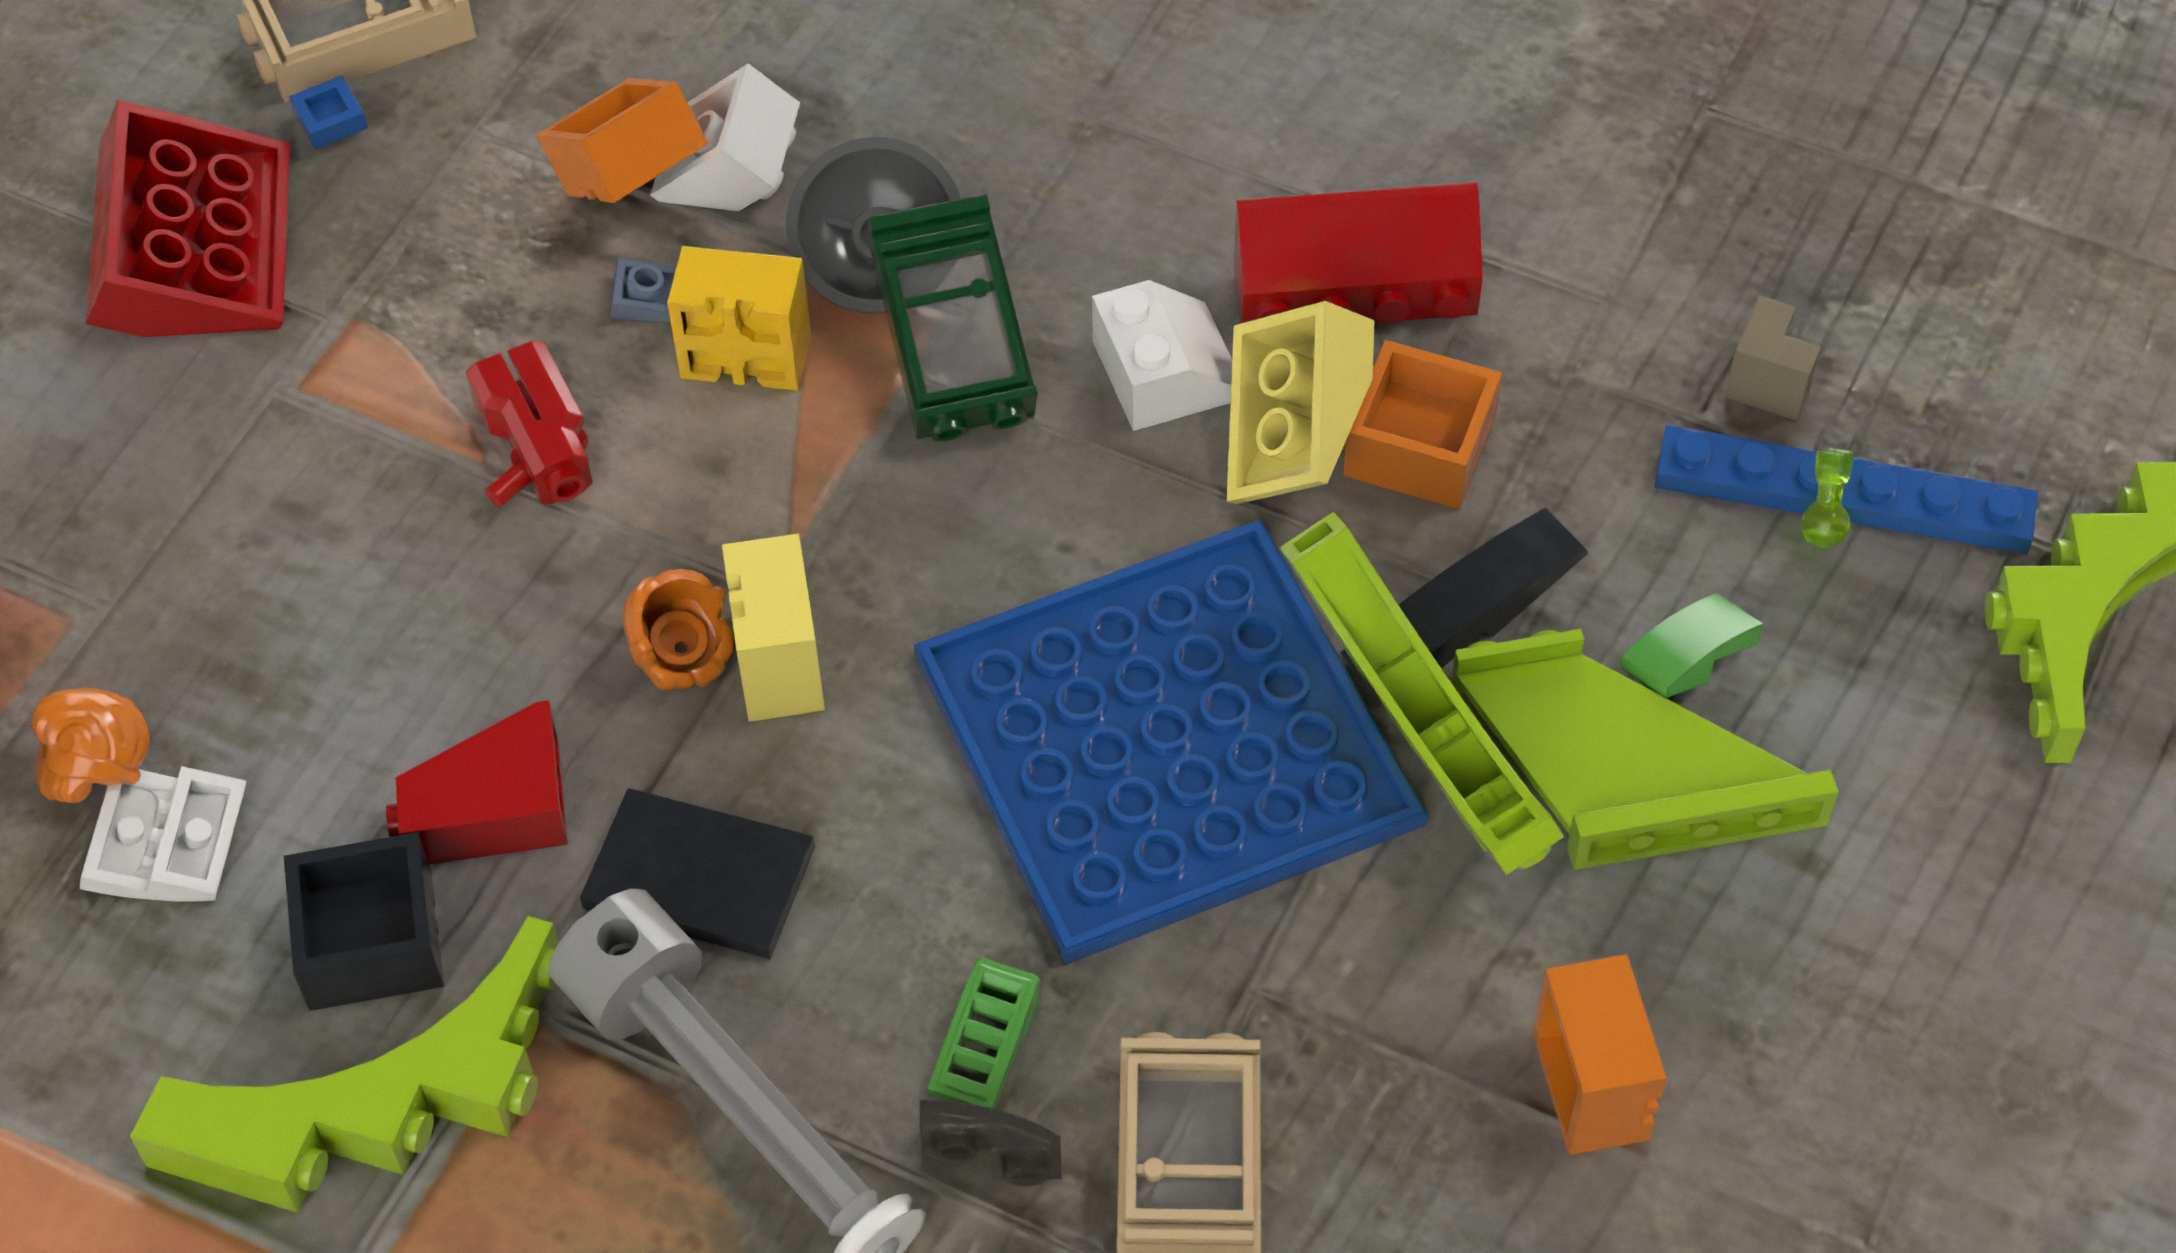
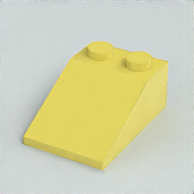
M1323 301L1234 325L1227 502L1240 504L1328 484L1373 380L1374 320Z

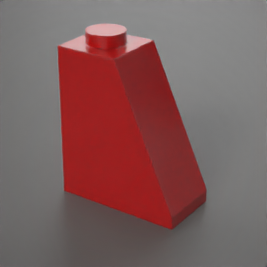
M550 701L535 702L395 777L397 803L386 805L389 837L418 832L429 864L568 845L559 739Z

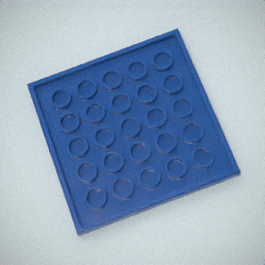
M1261 519L914 644L915 659L1064 965L1424 827L1427 824V811Z

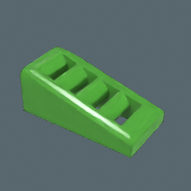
M983 957L977 958L928 1084V1095L992 1116L1041 1003V980L1038 976ZM978 1015L1008 1025L1006 1031L977 1022L976 1019ZM967 1041L998 1052L995 1058L965 1048L964 1046ZM956 1065L988 1075L986 1085L953 1074Z

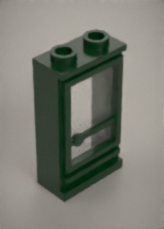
M987 194L868 217L869 247L916 440L932 437L934 441H949L963 436L969 428L989 424L994 429L1011 428L1025 422L1027 416L1035 415L1038 393L1036 385L1034 386L990 213Z

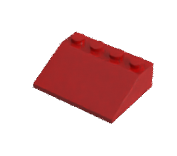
M117 100L99 143L85 324L141 337L280 329L284 315L290 143Z

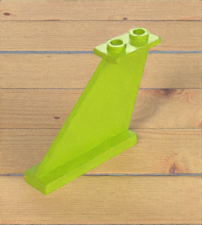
M1581 629L1564 632L1546 630L1538 632L1529 638L1499 643L1481 641L1470 645L1468 648L1455 650L1451 678L1452 685L1459 695L1465 694L1568 832L1567 851L1573 871L1825 827L1829 824L1839 794L1831 770L1806 773L1582 654L1585 639Z

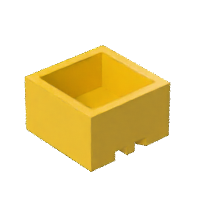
M682 246L667 301L680 379L716 382L721 373L732 374L733 384L746 385L747 376H753L765 388L799 391L812 335L802 258Z

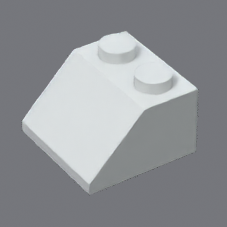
M746 64L687 102L708 145L655 177L650 196L657 201L739 212L760 198L762 200L768 199L779 188L784 176L781 168L786 150L796 135V129L793 126L800 102L750 64Z
M1151 280L1092 296L1093 343L1133 431L1231 403L1232 358L1205 302Z

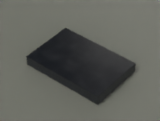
M628 788L581 893L580 901L582 908L591 911L613 894L628 889H643L647 891L689 938L771 959L814 852V837Z

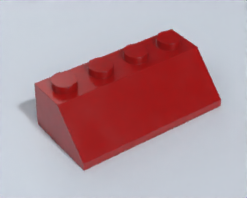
M1477 182L1236 200L1234 284L1240 324L1323 301L1374 320V323H1397L1403 320L1430 318L1454 319L1461 316L1478 315L1483 281Z

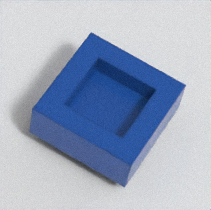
M343 76L289 96L293 112L314 149L368 128L364 112Z

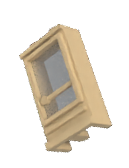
M241 0L245 12L235 15L247 47L257 44L260 49L253 52V56L264 84L267 85L275 82L284 103L290 102L289 96L339 76H343L345 81L349 82L477 38L469 0Z
M1161 1032L1145 1033L1137 1038H1121L1117 1253H1261L1260 1040H1244L1238 1035L1229 1033L1214 1034L1206 1039H1175L1173 1036Z

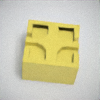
M799 533L723 544L722 550L729 589L734 637L748 721L825 711Z

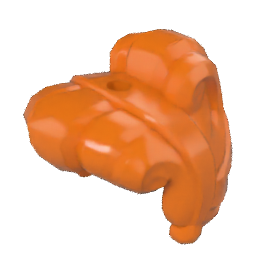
M667 570L655 577L650 576L643 579L633 587L623 607L624 631L633 661L640 669L644 670L651 681L661 690H672L674 688L679 690L692 688L695 684L702 688L709 685L725 672V665L729 662L734 652V631L722 617L724 609L723 599L726 596L725 591L720 586H713L707 577L693 570ZM677 645H683L685 646L687 651L684 653H678L675 650V647Z
M77 688L55 691L45 696L38 703L31 718V728L40 741L36 759L35 780L40 792L46 798L62 803H80L90 795L93 783L115 786L124 782L133 785L139 781L141 774L137 767L143 762L148 752L150 735L148 725L142 713L132 700L121 697L116 692L95 688Z

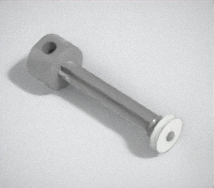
M628 889L613 894L577 920L558 943L549 962V977L607 1040H621L647 1028L829 1228V1235L843 1238L837 1245L834 1253H904L921 1231L926 1213L922 1209L910 1210L912 1198L908 1194H898L878 1205L877 1191L875 1189L870 1190L692 997L687 990L693 984L701 968L702 951L647 891L643 889Z

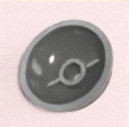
M866 137L842 143L816 159L805 170L792 192L786 215V237L791 257L802 258L805 281L813 290L829 302L860 313H886L868 242V217L961 199L959 191L946 169L933 156L913 144L885 137ZM958 259L897 271L903 297L909 298L933 293L950 275Z

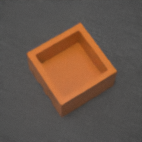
M638 78L626 79L536 134L567 196L577 198L587 196L590 200L598 197L599 201L615 203L708 145L676 81Z
M1384 340L1373 367V380L1346 440L1343 476L1461 510L1472 481V474L1479 464L1482 448L1487 443L1497 416L1503 372Z
M1628 954L1546 968L1532 1034L1568 1155L1649 1141L1654 1126L1653 1114L1657 1113L1659 1108L1656 1098L1662 1097L1667 1077Z

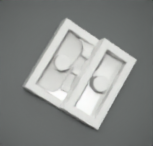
M181 766L178 778L139 770L141 777L133 785L127 782L115 786L108 785L82 871L80 889L127 898L196 902L215 900L247 781Z

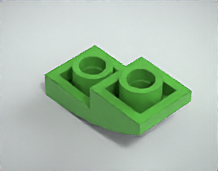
M1715 593L1681 609L1651 629L1621 656L1619 667L1641 681L1644 687L1667 698L1708 683L1715 660L1758 645L1763 623Z

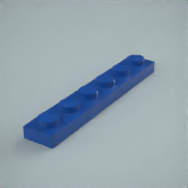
M1667 424L1654 486L1661 489L2028 554L2033 541L2038 490Z

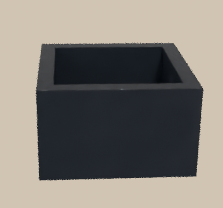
M418 832L283 856L293 974L309 1011L444 987L441 952L437 935H439L434 911L435 897L432 871Z

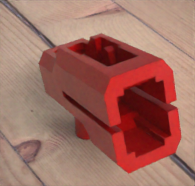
M530 341L507 350L508 356L520 378L518 381L514 380L501 353L475 362L465 371L472 399L490 435L508 439L513 448L510 454L513 466L485 488V494L495 506L501 508L529 483H531L541 504L566 502L583 493L593 483L588 458L585 453L588 438L584 429L582 430L584 424L583 415L543 341Z

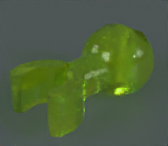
M1828 448L1827 452L1818 451L1815 465V476L1817 481H1819L1817 499L1809 505L1801 518L1803 535L1809 543L1817 547L1830 548L1832 545L1838 544L1847 537L1851 528L1850 515L1841 504L1844 485L1848 482L1852 472L1854 452Z

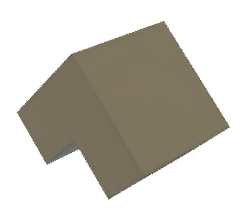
M1759 295L1735 350L1725 398L1798 421L1809 395L1821 347L1789 336L1796 307Z

